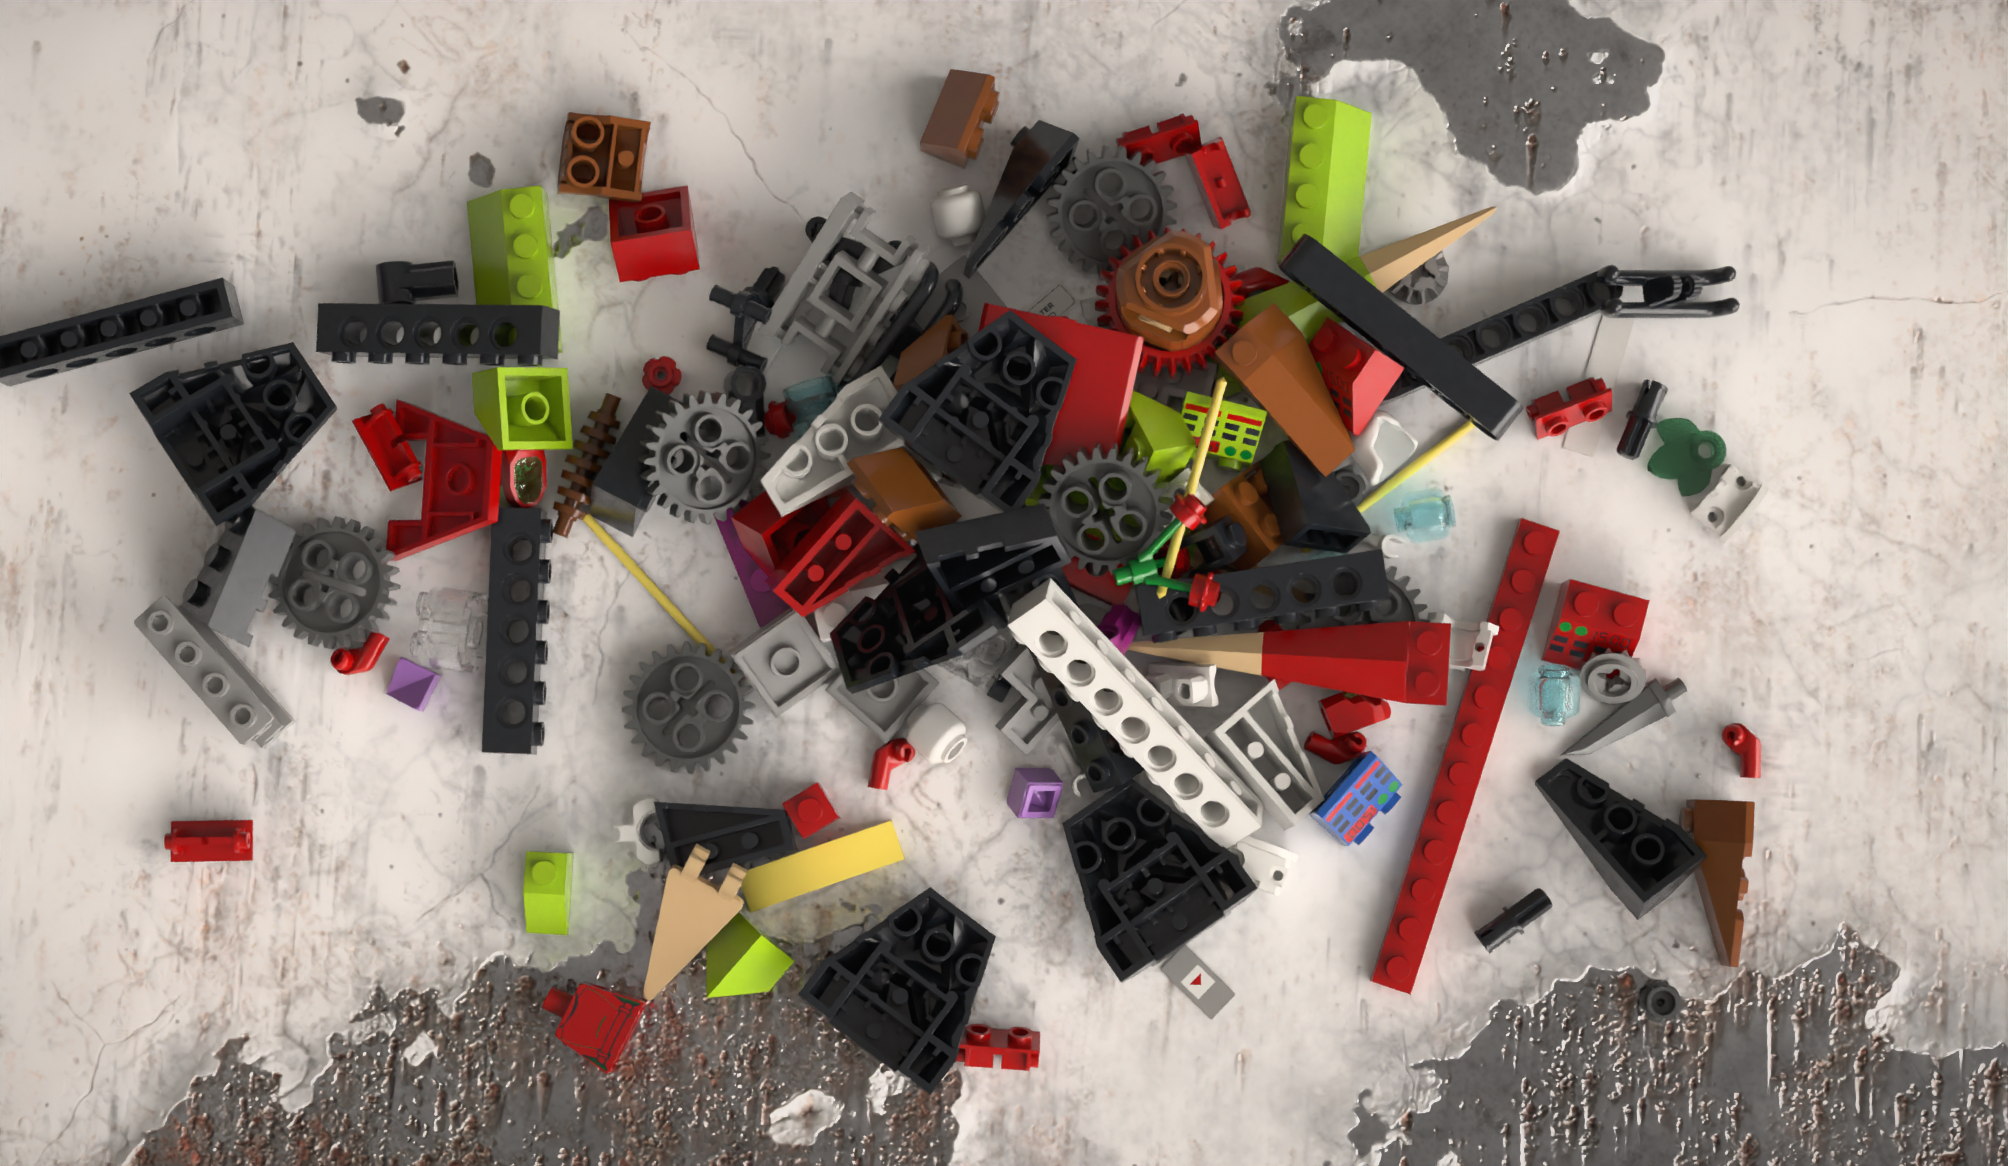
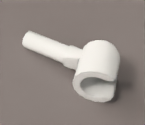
M1369 534L1362 540L1376 547V550L1382 549L1383 558L1387 559L1398 557V555L1391 554L1386 550L1387 540L1391 539L1396 543H1404L1402 537L1397 534L1382 536Z
M1064 742L1058 745L1057 748L1072 775L1070 784L1072 790L1077 796L1083 798L1077 789V783L1080 779L1086 778L1067 743Z

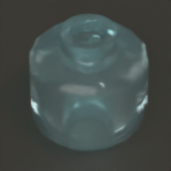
M1438 487L1407 492L1401 499V507L1394 509L1398 532L1406 531L1407 537L1412 543L1444 539L1449 535L1450 527L1456 526L1455 510L1451 495H1444Z
M1545 664L1539 666L1538 671L1531 674L1528 678V711L1532 715L1541 718V724L1565 725L1567 718L1576 716L1580 711L1581 680L1579 676L1572 673L1571 667L1566 665Z

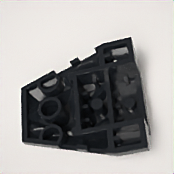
M1009 310L969 338L957 349L935 362L934 365L916 378L904 384L878 421L903 440V443L978 499H983L1000 512L1020 509L1038 485L1042 463L1047 448L1050 447L1053 437L1052 431L1058 412L1062 408L1077 359Z
M294 342L242 354V359L219 365L217 360L204 363L205 368L181 374L179 370L165 372L129 393L158 442L216 527L252 506L337 410V406Z
M917 542L913 547L916 551L914 553L917 556L900 573L892 568L884 576L890 584L875 599L865 596L829 633L846 689L851 694L964 655L1008 626V619L1000 597L989 603L982 598L957 615L928 568L920 545Z
M1130 779L1123 785L1114 787L1062 823L1074 867L1084 894L1085 906L1089 912L1095 933L1094 938L1097 948L1121 983L1135 977L1148 967L1159 964L1231 913L1232 909L1258 890L1232 852L1224 846L1221 847L1205 835L1201 829L1193 823L1190 824L1174 812L1170 806L1133 779Z
M930 887L887 916L884 921L868 932L866 931L855 938L852 943L839 952L826 958L798 993V996L823 1016V1019L894 1074L899 1077L902 1076L915 1087L931 1095L957 1059L960 1049L959 1045L965 1027L969 1022L972 1012L971 1008L978 987H980L996 936Z

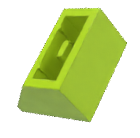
M1133 390L1119 455L1124 456L1130 447L1134 448L1132 460L1138 462L1141 458L1147 456L1149 459L1145 469L1147 471L1155 468L1161 470L1155 482H1168L1169 484L1184 471L1197 443L1180 412ZM1115 477L1118 486L1122 487L1123 490L1126 489V483L1122 479Z

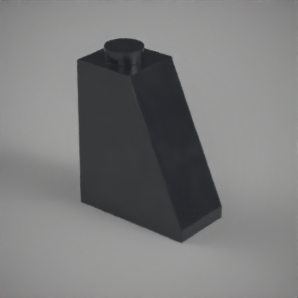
M1283 440L1275 445L1273 450L1260 461L1284 545L1347 554L1371 534L1369 525L1334 473L1331 472L1327 477H1324L1290 440Z

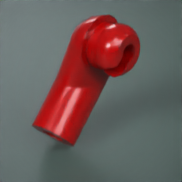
M1740 723L1727 725L1722 730L1721 736L1723 742L1740 756V778H1761V741L1746 726Z
M1312 731L1306 738L1303 748L1332 764L1339 765L1359 757L1367 747V740L1362 733L1357 731L1331 740Z

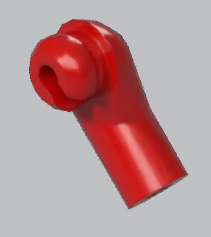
M1254 267L1236 273L1231 278V280H1242L1243 286L1241 290L1233 294L1244 295L1245 299L1248 298L1249 293L1261 289L1266 292L1289 283V280L1261 267Z
M370 632L362 647L347 650L339 648L335 650L330 658L331 666L344 675L370 671L377 663L390 638L380 632Z
M895 738L875 750L867 787L887 790L891 770L905 762H910L914 758L916 750L907 739Z

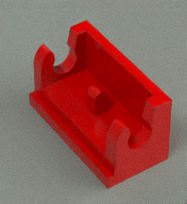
M1222 137L1184 152L1213 227L1223 229L1230 226L1231 222L1236 219L1248 218L1252 215Z

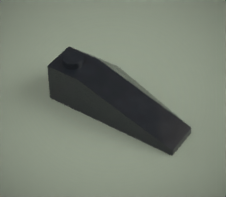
M1038 120L1031 129L1024 126L1013 138L1010 145L1014 148L965 264L963 274L968 279L973 276L1051 187L1052 182H1055L1060 177V169H1067L1072 163V158L1080 139L1076 134Z
M1567 758L1535 781L1536 787L1605 883L1637 920L1668 898L1707 857L1678 824L1668 818L1663 820L1645 809L1643 803L1634 798L1632 800L1611 789L1608 782Z

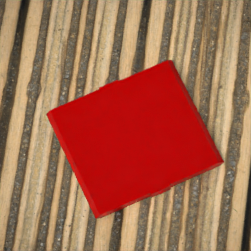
M984 303L978 332L1011 310L1077 359L1062 408L1058 412L1052 431L1053 437L1050 447L1047 448L1042 465L1056 464L1064 467L1062 460L1067 453L1078 460L1077 452L1079 447L1084 446L1091 455L1093 454L1096 442H1100L1104 453H1109L1113 443H1117L1118 451H1120L1144 337L1077 323V320L1069 319L1067 316L1059 317L1052 315V317Z

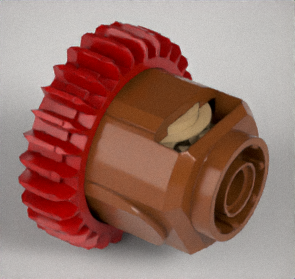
M1167 227L1164 230L1163 237H1156L1153 230H1150L1146 244H1143L1138 236H1134L1133 251L1121 245L1119 252L1123 259L1120 261L1113 256H1110L1108 259V264L1114 272L1102 270L1100 273L1101 280L1108 285L1096 286V294L1106 298L1095 302L1096 311L1106 312V314L1097 318V325L1099 327L1109 326L1110 328L1108 329L1144 337L1138 364L1139 373H1142L1147 365L1150 364L1153 365V375L1155 378L1159 376L1162 367L1168 368L1170 378L1173 379L1175 378L1176 368L1182 366L1184 373L1189 377L1191 375V365L1195 362L1204 371L1207 367L1205 357L1209 355L1210 358L1217 362L1214 356L1218 350L1216 347H1221L1229 340L1225 336L1226 334L1233 336L1240 330L1238 326L1231 323V321H1242L1244 317L1243 311L1234 308L1245 304L1244 295L1233 294L1241 290L1243 286L1242 280L1230 281V278L1237 272L1236 265L1224 268L1223 265L1227 261L1228 254L1223 252L1214 257L1213 253L1216 243L1211 241L1207 244L1201 239L1200 233H1197L1195 236L1187 233L1184 228L1181 231H1170Z

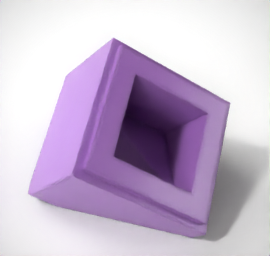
M400 657L386 694L418 711L424 712L442 675L407 658Z
M1015 768L1007 797V805L1017 818H1054L1063 781L1051 768Z

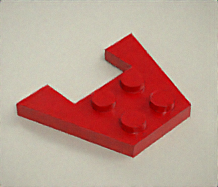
M396 399L395 420L403 432L396 440L426 441L421 520H389L386 550L395 553V556L390 561H398L498 522L502 450L497 449L488 434L409 402Z

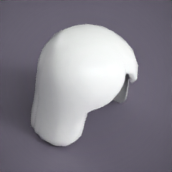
M1383 410L1375 411L1359 436L1347 430L1356 449L1351 455L1371 485H1376L1390 476L1403 465L1417 447V440L1402 428L1396 418Z

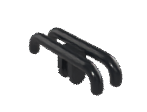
M930 261L920 283L898 315L893 314L889 321L892 323L853 378L849 381H842L836 386L837 393L847 384L882 366L889 354L900 360L901 352L945 315L953 314L954 316L963 299L964 289L957 279H949L946 282V298L921 333L911 323L930 298L938 282V268ZM897 368L889 378L892 384L894 383Z
M1614 265L1605 266L1597 273V281L1605 286H1642L1644 302H1622L1619 298L1614 297L1602 302L1600 312L1608 318H1710L1733 314L1740 307V303L1736 298L1710 302L1687 301L1697 299L1701 294V290H1703L1702 286L1717 285L1734 280L1736 270L1732 266L1710 270H1619Z

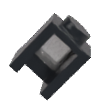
M1229 514L1190 531L1182 538L1179 548L1181 550L1196 543L1205 561L1191 571L1194 577L1196 573L1205 575L1228 565L1248 551L1245 545L1247 543V536L1244 528L1239 523H1234Z

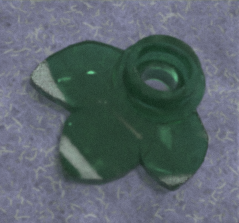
M1669 418L1657 423L1656 430L1665 445L1659 447L1652 454L1647 464V470L1660 479H1678L1677 485L1682 497L1702 492L1710 483L1712 470L1720 466L1726 457L1724 440L1713 431H1700L1689 419ZM1701 444H1706L1710 447L1711 455L1709 458H1703L1699 455L1698 448Z

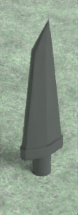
M1678 677L1662 687L1659 681L1654 678L1647 683V686L1644 687L1636 698L1625 702L1561 755H1589L1664 717L1668 718L1676 713L1671 701L1687 691L1685 684Z

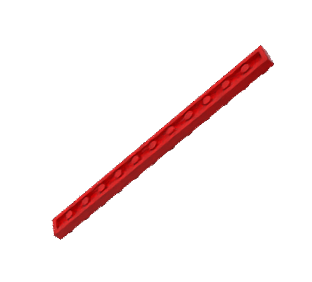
M1523 518L1518 521L1486 622L1499 626L1498 635L1492 638L1485 670L1470 669L1370 978L1371 982L1411 995L1560 533L1559 530ZM1478 646L1476 651L1481 652L1485 647Z

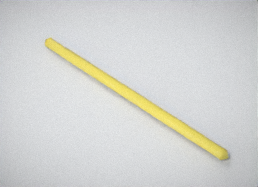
M1224 377L1216 382L1184 496L1189 492L1194 495L1196 493L1227 385ZM1184 524L1172 535L1161 577L1171 578L1186 527ZM1158 586L1156 594L1159 599L1166 596L1167 587Z
M1466 421L1364 498L1356 506L1359 512L1363 513L1475 426ZM1302 548L1301 553L1309 554L1313 549Z
M587 513L583 522L587 524L698 646L701 643L707 645V655L711 656L716 649L592 515ZM721 657L720 662L723 664L726 660ZM732 668L731 672L733 674L736 673V671Z

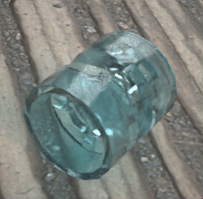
M832 376L803 381L782 391L789 414L797 417L792 424L797 441L811 427V423L820 414L822 415L836 399L838 394L832 381Z

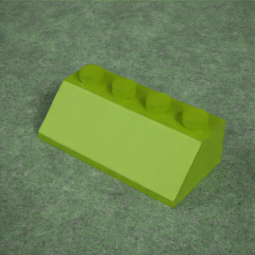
M1296 96L1291 108L1276 264L1282 262L1303 234H1307L1317 240L1343 262L1358 257L1372 113L1335 99Z
M542 186L500 189L468 201L467 210L476 305H544L559 310L548 195ZM559 322L558 353H563ZM515 327L509 332V345L516 339L517 331Z

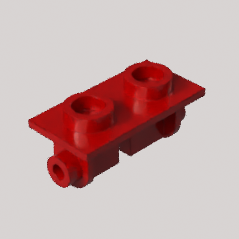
M1184 113L1156 123L1159 132L1152 133L1148 125L1130 132H1122L1123 137L1116 139L1118 148L1120 145L1126 148V158L1129 159L1136 150L1142 153L1141 165L1149 159L1154 160L1155 164L1185 156V151L1202 145L1197 119L1194 120L1193 115L1185 117Z
M1590 377L1566 387V393L1570 399L1566 402L1563 401L1558 390L1533 399L1531 401L1532 404L1526 406V412L1531 422L1535 420L1537 440L1546 436H1558L1566 432L1569 427L1585 421L1594 422L1603 418L1608 412L1612 411L1611 388H1606L1602 378L1595 380L1594 377Z
M382 403L373 407L370 410L371 414L352 420L390 492L423 480L421 477L423 474L420 470L423 465L421 461L417 460L407 440L403 442L396 440L403 432L393 416L392 408L387 409L385 404Z
M253 820L171 821V833L165 834L164 846L166 850H171V862L253 861Z
M971 1024L965 1027L956 1062H964L965 1067L993 1068L995 1054L1002 1055L1001 1069L1030 1071V1067L1038 1068L1040 1032L1031 1031L1026 1027L997 1029L990 1028L985 1024Z

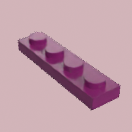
M744 500L739 501L741 509L749 504ZM726 509V521L718 520L715 516L714 518L758 625L762 628L789 609L790 606L766 584L765 580L768 576L742 546L731 519L736 513Z

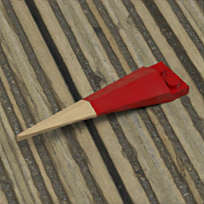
M1402 621L1178 638L1174 641L1154 644L1153 641L1131 642L1127 650L1197 664H1216L1218 668L1401 703L1447 706L1451 623Z

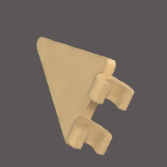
M698 844L692 850L684 868L679 865H672L670 867L643 990V997L645 999L652 1000L741 910L744 901L736 893L748 871L747 869L733 863L721 887L700 877L699 874L711 851Z

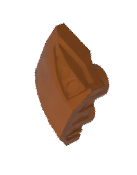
M568 112L562 140L557 194L588 195L640 203L646 146L651 122L612 115Z

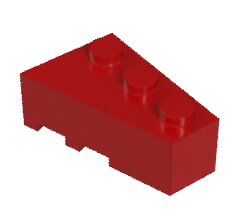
M846 490L765 582L774 593L802 617H805L846 593L848 588L869 576H875L882 572V568L916 551L890 527H887L851 492Z

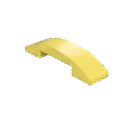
M891 820L752 868L747 871L741 887L751 913L905 858Z

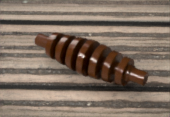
M606 393L601 408L597 412L590 411L587 418L595 422L593 428L583 425L579 433L589 437L587 443L577 439L574 440L573 448L582 451V457L567 454L565 462L576 466L577 469L575 473L562 469L561 478L570 481L571 485L570 488L558 485L557 493L566 498L563 504L554 501L553 509L558 511V518L552 531L554 534L568 538L573 523L577 519L584 520L587 514L579 510L580 504L583 503L591 506V497L585 495L586 489L592 490V483L594 482V480H591L592 473L598 475L602 466L596 464L598 458L607 460L611 453L602 449L604 443L612 446L616 445L617 438L608 434L610 428L619 430L621 422L616 420L617 416H615L621 398Z

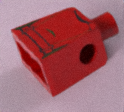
M584 981L579 984L574 996L552 986L542 1008L562 1018L554 1034L559 1040L601 1071L609 1074L614 1070L648 1001L641 997Z

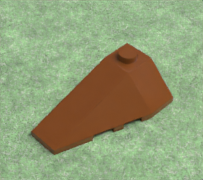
M1275 303L1246 323L1215 352L1214 356L1217 363L1261 410L1267 411L1266 415L1324 477H1327L1356 450L1302 332Z
M1686 800V807H1682L1680 810L1679 826L1707 855L1706 859L1694 870L1720 965L1739 967L1744 916L1742 910L1737 909L1738 901H1742L1744 894L1748 892L1749 880L1745 878L1742 864L1745 857H1752L1755 802Z

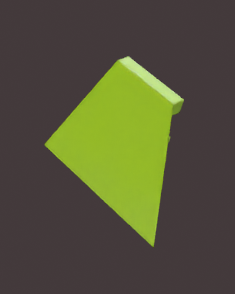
M739 911L707 943L706 998L768 992L795 960Z

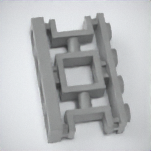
M853 192L840 198L771 308L772 314L766 325L761 324L758 329L759 332L770 339L774 337L781 340L780 343L786 347L795 341L799 333L821 347L830 355L820 371L826 375L828 373L832 375V381L837 385L848 377L852 379L866 360L862 355L868 346L871 345L874 348L888 329L883 323L891 312L896 315L906 302L909 295L904 290L911 279L917 282L930 264V261L925 259V257L931 250V247L925 243L920 245L913 236L909 235L904 238L898 249H895L868 230L866 227L876 211L871 207L867 208L864 206L865 200ZM854 218L857 219L849 235L866 246L862 255L856 260L844 250H841L834 256L832 261H829V257ZM906 255H909L910 259L885 298H882L881 294L889 282L871 269L880 256L896 267L902 263ZM841 267L872 288L855 315L824 294ZM813 284L815 288L807 301L822 310L824 315L817 326L801 315L789 327L787 325ZM864 321L868 322L844 362H839L847 347L830 336L836 324L839 322L854 333L861 327Z
M161 596L134 620L135 626L240 744H247L252 740L256 741L261 748L266 749L296 722L215 630L203 624L183 609L181 605H175L167 596Z

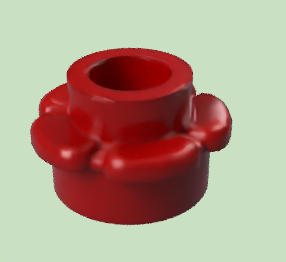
M670 357L652 358L643 367L644 376L642 377V383L647 390L653 387L669 395L681 382V371L676 368V362ZM658 373H665V378L658 379Z
M771 401L768 404L769 410L764 413L765 427L771 435L776 434L778 438L785 439L789 437L790 433L798 430V417L790 402L783 401L777 403L776 401Z

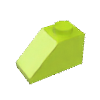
M526 851L523 887L526 933L568 935L574 853Z

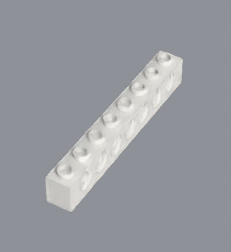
M1051 578L1012 605L1008 627L1015 640L1022 645L1026 644L1037 656L1041 667L1046 672L1053 673L1064 684L1068 695L1074 701H1080L1090 711L1095 723L1101 729H1107L1118 741L1124 754L1130 758L1134 757L1145 769L1150 781L1157 786L1160 785L1171 796L1176 808L1182 813H1187L1205 835L1221 847L1224 846L1227 849L1262 826L1264 804ZM1046 631H1056L1060 635H1052ZM1074 660H1083L1087 663L1081 664L1075 662ZM1108 688L1113 690L1114 692H1106L1102 689ZM1129 717H1137L1141 720H1132ZM1156 745H1163L1167 748H1159ZM1183 773H1189V774H1192L1193 776H1187V775H1184Z

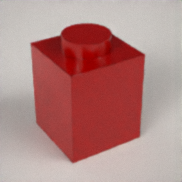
M818 782L782 803L803 839L809 838L841 818L823 787Z

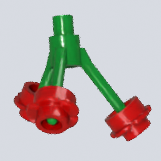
M1191 492L1186 496L1177 494L1175 496L1176 501L1169 507L1176 518L1148 548L1137 555L1136 559L1127 561L1124 567L1112 570V575L1116 586L1132 582L1133 585L1144 582L1146 585H1158L1190 593L1188 604L1198 607L1200 612H1204L1207 606L1215 607L1220 583L1213 580L1214 574L1212 572H1209L1208 575L1196 573L1192 584L1174 580L1181 578L1182 574H1186L1189 570L1190 554L1186 547L1181 550L1179 549L1171 575L1172 579L1159 576L1162 574L1171 542L1169 538L1182 524L1194 530L1200 523L1206 524L1207 522L1203 515L1207 507Z

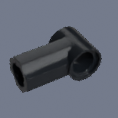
M390 261L376 265L379 304H415V301L459 297V280L454 261L413 265L407 261Z
M747 365L733 369L724 379L723 387L727 400L733 397L741 400L739 409L744 406L751 408L753 413L749 420L756 419L761 421L763 425L756 434L765 436L763 395L767 384L765 376L761 370L754 366ZM740 374H746L753 380L754 387L749 396L742 395L736 388V379Z

